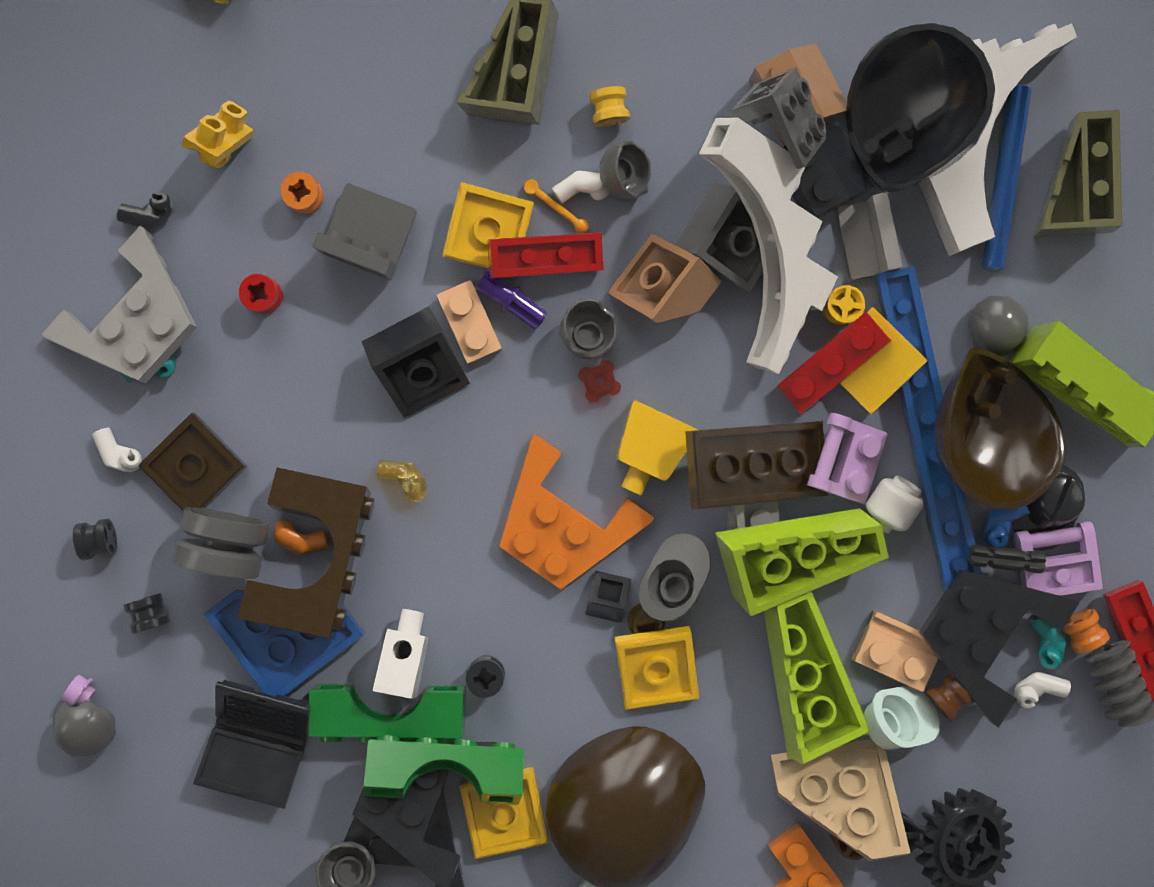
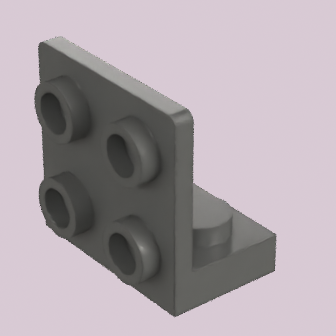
M797 67L755 83L730 110L733 118H739L744 122L751 120L753 125L762 123L773 116L797 169L806 167L826 140V124L822 116L816 114L810 100L811 90L809 84L804 78H801Z
M348 183L345 185L327 235L318 233L313 248L323 255L392 280L417 211L413 207Z

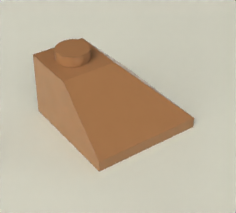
M651 234L607 293L612 298L653 322L660 323L699 312L722 281L699 257Z

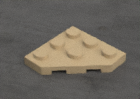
M872 739L845 743L805 764L787 757V752L770 756L777 796L869 861L910 854L886 750L877 746Z

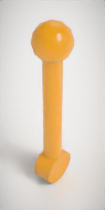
M529 179L525 182L524 190L528 195H536L570 221L578 233H585L588 230L589 224L585 219H578L540 190L535 180Z

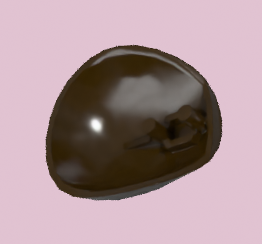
M973 347L968 351L951 376L940 403L935 424V453L944 472L964 493L977 503L995 509L1011 510L1029 505L1050 488L1060 473L1064 461L1065 438L1061 422L1052 404L1022 370L997 354Z
M639 726L613 730L581 746L567 758L557 771L547 794L545 813L550 838L559 855L573 872L596 887H646L666 871L687 843L702 809L705 797V780L701 768L694 757L685 747L667 734L648 727Z

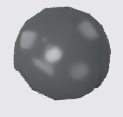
M634 141L620 142L607 149L600 161V179L605 190L613 197L623 200L636 199L648 192L647 184L651 176V162L645 150L635 144Z
M1004 295L989 296L979 302L973 309L968 327L972 332L973 345L976 348L1003 356L1018 348L1022 343L1029 323L1024 307L1011 297Z
M579 299L568 307L561 320L560 335L564 345L570 352L582 359L600 358L612 349L617 338L615 315L609 312L598 299Z
M84 700L77 707H70L65 703L53 717L56 743L64 752L71 756L83 757L97 754L107 747L116 735L115 717L106 708L97 707L88 700Z
M352 841L335 843L322 853L316 866L317 886L371 887L376 875L373 856L359 843Z

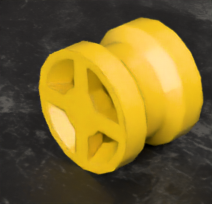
M610 86L589 93L590 104L595 108V114L592 116L594 126L609 127L623 124L630 120L629 110L624 105V100L627 97L625 87Z
M843 285L834 289L822 310L824 317L830 323L837 326L855 321L864 312V296L856 287L850 285Z

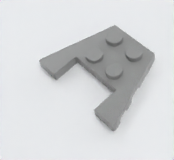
M139 226L118 249V252L142 274V277L92 332L71 312L63 310L41 335L52 342L146 384L197 326L178 287L173 284L166 270L168 267L163 257L158 254L153 243L155 240L152 234L142 226Z

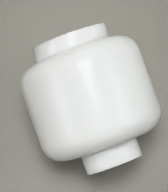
M896 475L894 479L884 478L867 501L866 509L873 516L872 518L882 525L883 532L889 534L892 529L904 532L909 529L923 508V500L919 496L922 491L903 477Z

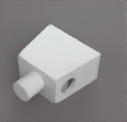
M402 609L398 630L387 629L373 691L411 699L417 697L429 639L426 636L420 635L424 618L423 612ZM408 642L412 647L410 656L406 659H402L398 653L400 644Z

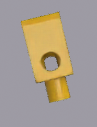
M633 400L616 457L617 460L630 465L621 487L642 495L650 476L666 482L687 452L685 431H695L698 429Z

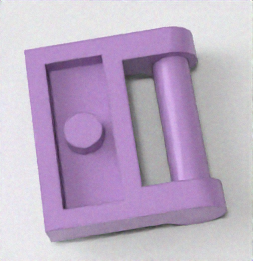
M830 413L827 424L830 425L815 474H810L807 485L857 503L866 504L888 433L854 421L849 417ZM844 431H846L831 480H829L836 459V455L843 437Z
M1079 522L1076 524V527L1029 534L1028 531L1015 532L1013 534L1014 548L1025 551V553L1027 550L1033 551V548L1079 542L1081 552L1046 557V566L1042 573L1028 572L1023 569V571H1020L1022 586L1059 596L1103 589L1096 533L1092 522Z

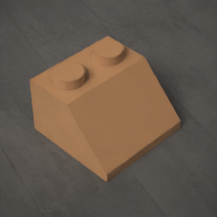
M816 43L786 50L756 66L749 78L753 87L755 83L797 67L801 78H804L809 84L811 90L810 100L816 114H820L825 123L843 115L847 111V101ZM772 116L769 119L784 146V139L780 133V130L776 124L774 117Z

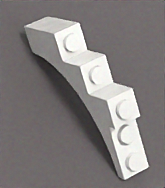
M1072 23L1057 29L1056 24H1052L1034 33L1035 39L1023 43L1021 38L1000 48L996 38L983 44L981 39L973 40L984 52L993 72L995 95L990 119L977 144L959 161L940 174L919 183L948 256L962 252L995 237L986 208L984 188L986 148L995 119L1009 93L1030 68L1043 59L1064 49L1078 38Z
M716 118L699 154L717 168L739 194L751 217L760 245L764 275L763 303L757 335L746 362L758 369L779 374L789 357V351L799 330L805 323V317L809 309L823 310L838 276L806 257L816 241L817 232L823 221L790 201L792 194L799 187L800 177L805 167L797 169L788 151L741 119Z

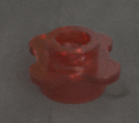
M602 360L598 366L580 369L578 377L579 380L584 382L586 388L585 398L589 402L595 403L600 397L608 394L615 396L620 392L621 385L615 380L613 375L614 365L611 361ZM602 378L603 384L598 385L596 379Z

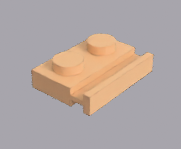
M873 610L872 618L862 634L852 660L923 692L938 657L918 633L919 630Z

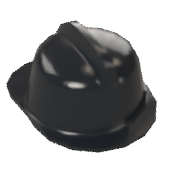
M1062 465L1060 473L1050 488L1035 501L1026 505L1030 514L1013 521L1014 533L1028 531L1029 534L1074 527L1078 516L1084 509L1086 500L1083 482L1077 473L1069 467ZM1059 545L1046 546V547L1033 548V549L1039 550V551H1044V550L1054 549L1055 547H1057V546H1059Z

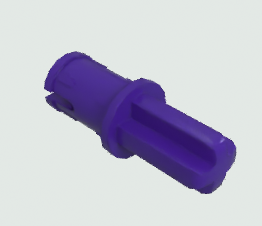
M489 269L475 287L477 291L479 290L503 307L501 310L503 313L506 310L533 329H537L547 316L546 310L519 292L521 289L519 286L515 289L500 277L490 278Z

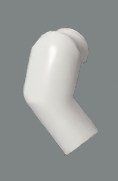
M576 171L551 188L561 204L579 192L590 193L591 197L597 201L606 198L609 194L603 186L600 173Z
M110 427L92 433L103 463L107 467L123 472H133L139 468V464L142 461L139 451L117 445Z
M1034 672L1016 685L1014 697L1017 698V702L1021 707L1032 708L1035 706L1034 702H1037L1039 700L1038 697L1044 693L1066 698L1070 692L1071 683L1063 678L1042 672Z

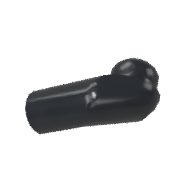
M155 192L152 194V198L149 199V203L143 208L124 203L120 204L117 211V220L151 229L171 216L174 205L166 193Z

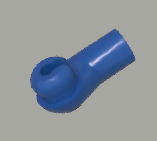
M1027 506L1011 510H991L983 531L985 541L992 547H1004L1009 540L1008 535L1012 522L1030 514Z

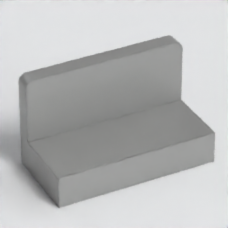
M888 192L872 195L866 201L839 206L836 209L848 274L851 280L872 277L879 273L903 267Z

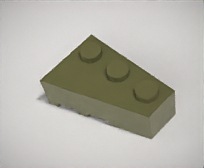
M552 0L509 1L491 35L492 41L482 60L479 59L473 69L475 73L465 92H461L456 102L466 115L539 125L559 16Z
M1120 110L1079 112L1069 123L1033 237L1112 233L1122 226Z

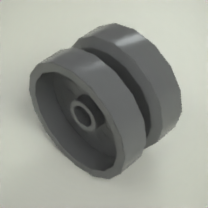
M193 507L184 508L180 528L186 534L200 539L187 538L178 541L173 562L183 568L210 575L255 579L259 577L262 557L256 551L245 547H257L265 544L270 524L259 519L224 511Z

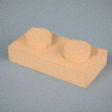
M471 280L437 294L468 365L502 350Z

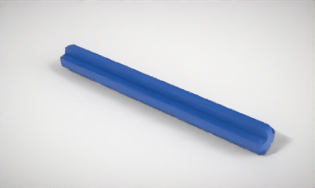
M1016 85L1007 97L989 214L995 237L985 241L982 268L986 270L1000 271L1005 267L1032 92L1028 86Z

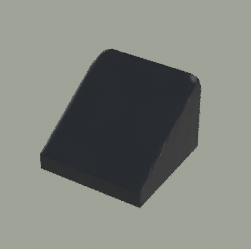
M595 570L585 614L609 621L622 622L632 579Z

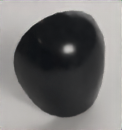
M937 23L910 25L886 35L872 46L860 61L852 78L847 96V129L850 141L860 162L879 188L885 192H897L926 181L959 161L977 144L990 119L995 95L993 72L984 52L970 37L954 27Z

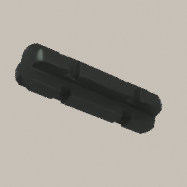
M971 545L968 550V563L976 567H987L988 565L995 569L1023 571L1024 569L1028 572L1042 573L1046 566V556L1044 553L1027 550L1025 553V551L1000 547H991L989 549L986 546Z

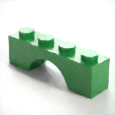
M316 684L309 690V706H311L309 712V737H320V742L324 743L341 742L343 737H358V742L368 743V739L377 740L378 736L391 735L399 737L400 741L415 742L417 738L427 737L437 739L439 741L438 744H452L456 741V738H463L465 732L466 686L428 685L420 702L410 710L399 714H383L371 709L361 700L354 684Z
M391 735L378 736L377 740L368 739L363 786L365 797L403 799L410 785L423 774L435 770H448L460 774L472 784L480 803L519 805L523 789L524 749L515 748V745L512 743L497 742L493 743L492 747L477 746V743L471 740H457L454 744H438L439 741L437 739L427 737L417 738L415 742L400 741L399 737Z

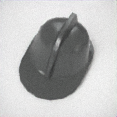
M688 533L675 534L666 539L657 550L639 586V601L643 610L651 618L660 621H674L684 616L698 603L701 590L707 581L711 569V557L706 544L697 536Z

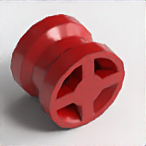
M261 273L251 274L241 282L239 298L246 308L260 314H269L276 311L281 305L283 291L274 279Z

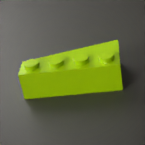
M1057 320L1030 328L1008 362L1022 370L1039 387L1126 446L1146 447L1154 435V391L1138 384L1125 371L1114 365L1061 321Z
M860 508L715 532L732 596L750 617L889 558L882 525Z
M812 591L765 610L764 617L787 757L805 764L870 732Z

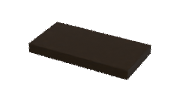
M823 421L685 431L691 509L828 496V492L807 485L810 474H815L824 446Z

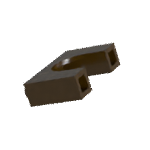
M277 467L267 505L274 510L314 518L324 523L331 532L334 541L333 560L328 571L320 580L304 588L289 589L247 580L237 618L335 640L336 632H343L347 619V610L342 609L345 595H352L357 573L352 572L355 557H361L365 545L366 535L361 534L364 520H370L373 513L375 499L370 498L371 492L369 489L362 485Z

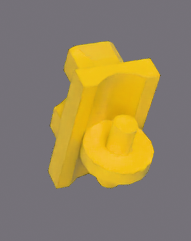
M232 101L225 102L221 105L220 111L214 116L206 115L200 119L198 127L183 137L181 146L198 151L200 154L199 159L204 164L214 168L224 166L229 162L231 153L252 137L254 130L244 124L248 112Z

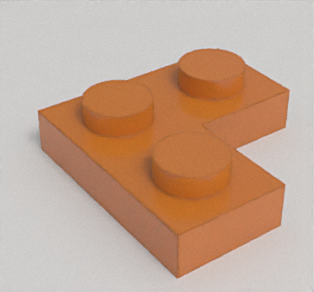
M798 822L768 843L770 850L789 874L773 887H844Z

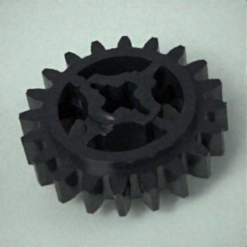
M958 788L956 795L948 791L944 792L945 803L933 800L932 805L935 812L933 814L923 812L922 815L927 824L926 826L916 827V830L923 834L922 840L914 842V847L923 851L915 859L917 863L924 866L921 874L930 879L931 884L935 887H984V881L995 885L996 879L993 874L996 871L1005 873L1006 869L1001 862L1003 858L1010 859L1012 857L1005 850L1006 845L1014 842L1013 838L1005 835V832L1012 827V823L1003 819L1006 815V810L996 806L997 800L974 789H971L969 792Z

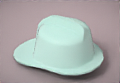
M901 686L881 690L875 693L872 702L864 711V717L870 729V732L864 735H869L872 741L882 749L894 750L924 745L933 741L939 733L940 720L935 706L923 692L913 687Z

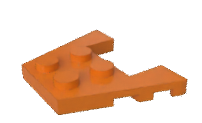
M534 434L529 444L499 547L561 590L649 525L655 517L626 498L606 528L602 529L541 486L542 481L562 452Z

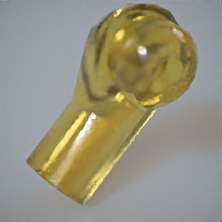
M379 460L377 467L378 479L398 480L406 491L405 497L410 501L418 502L425 497L427 482L414 464L410 462Z

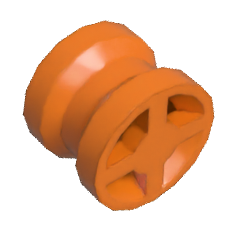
M294 172L289 174L281 184L282 199L293 211L309 215L321 207L324 200V192L311 175L305 172Z
M1086 609L1072 614L1062 629L1064 633L1070 635L1072 639L1071 647L1074 653L1080 654L1095 650L1110 639L1107 630L1101 628L1098 623L1099 615L1096 609Z

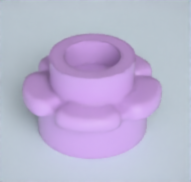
M78 674L68 686L60 701L68 704L70 707L79 706L84 700L90 701L96 692V689L91 687L93 679L89 678L87 680Z

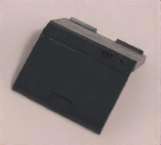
M223 680V682L218 681L215 686V716L217 719L215 727L211 731L193 785L285 809L306 746L311 706L307 705L308 702L279 694L275 697L254 691L253 687L227 680Z

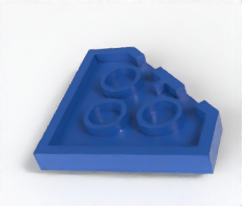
M238 589L204 613V616L263 693L275 697L277 694L285 696L365 634L348 610L344 630L342 633L336 632L335 640L239 619L237 617L244 590Z

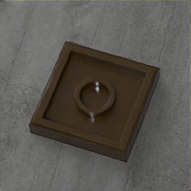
M191 413L139 464V467L184 511V508L187 507L205 509L247 465L196 413Z

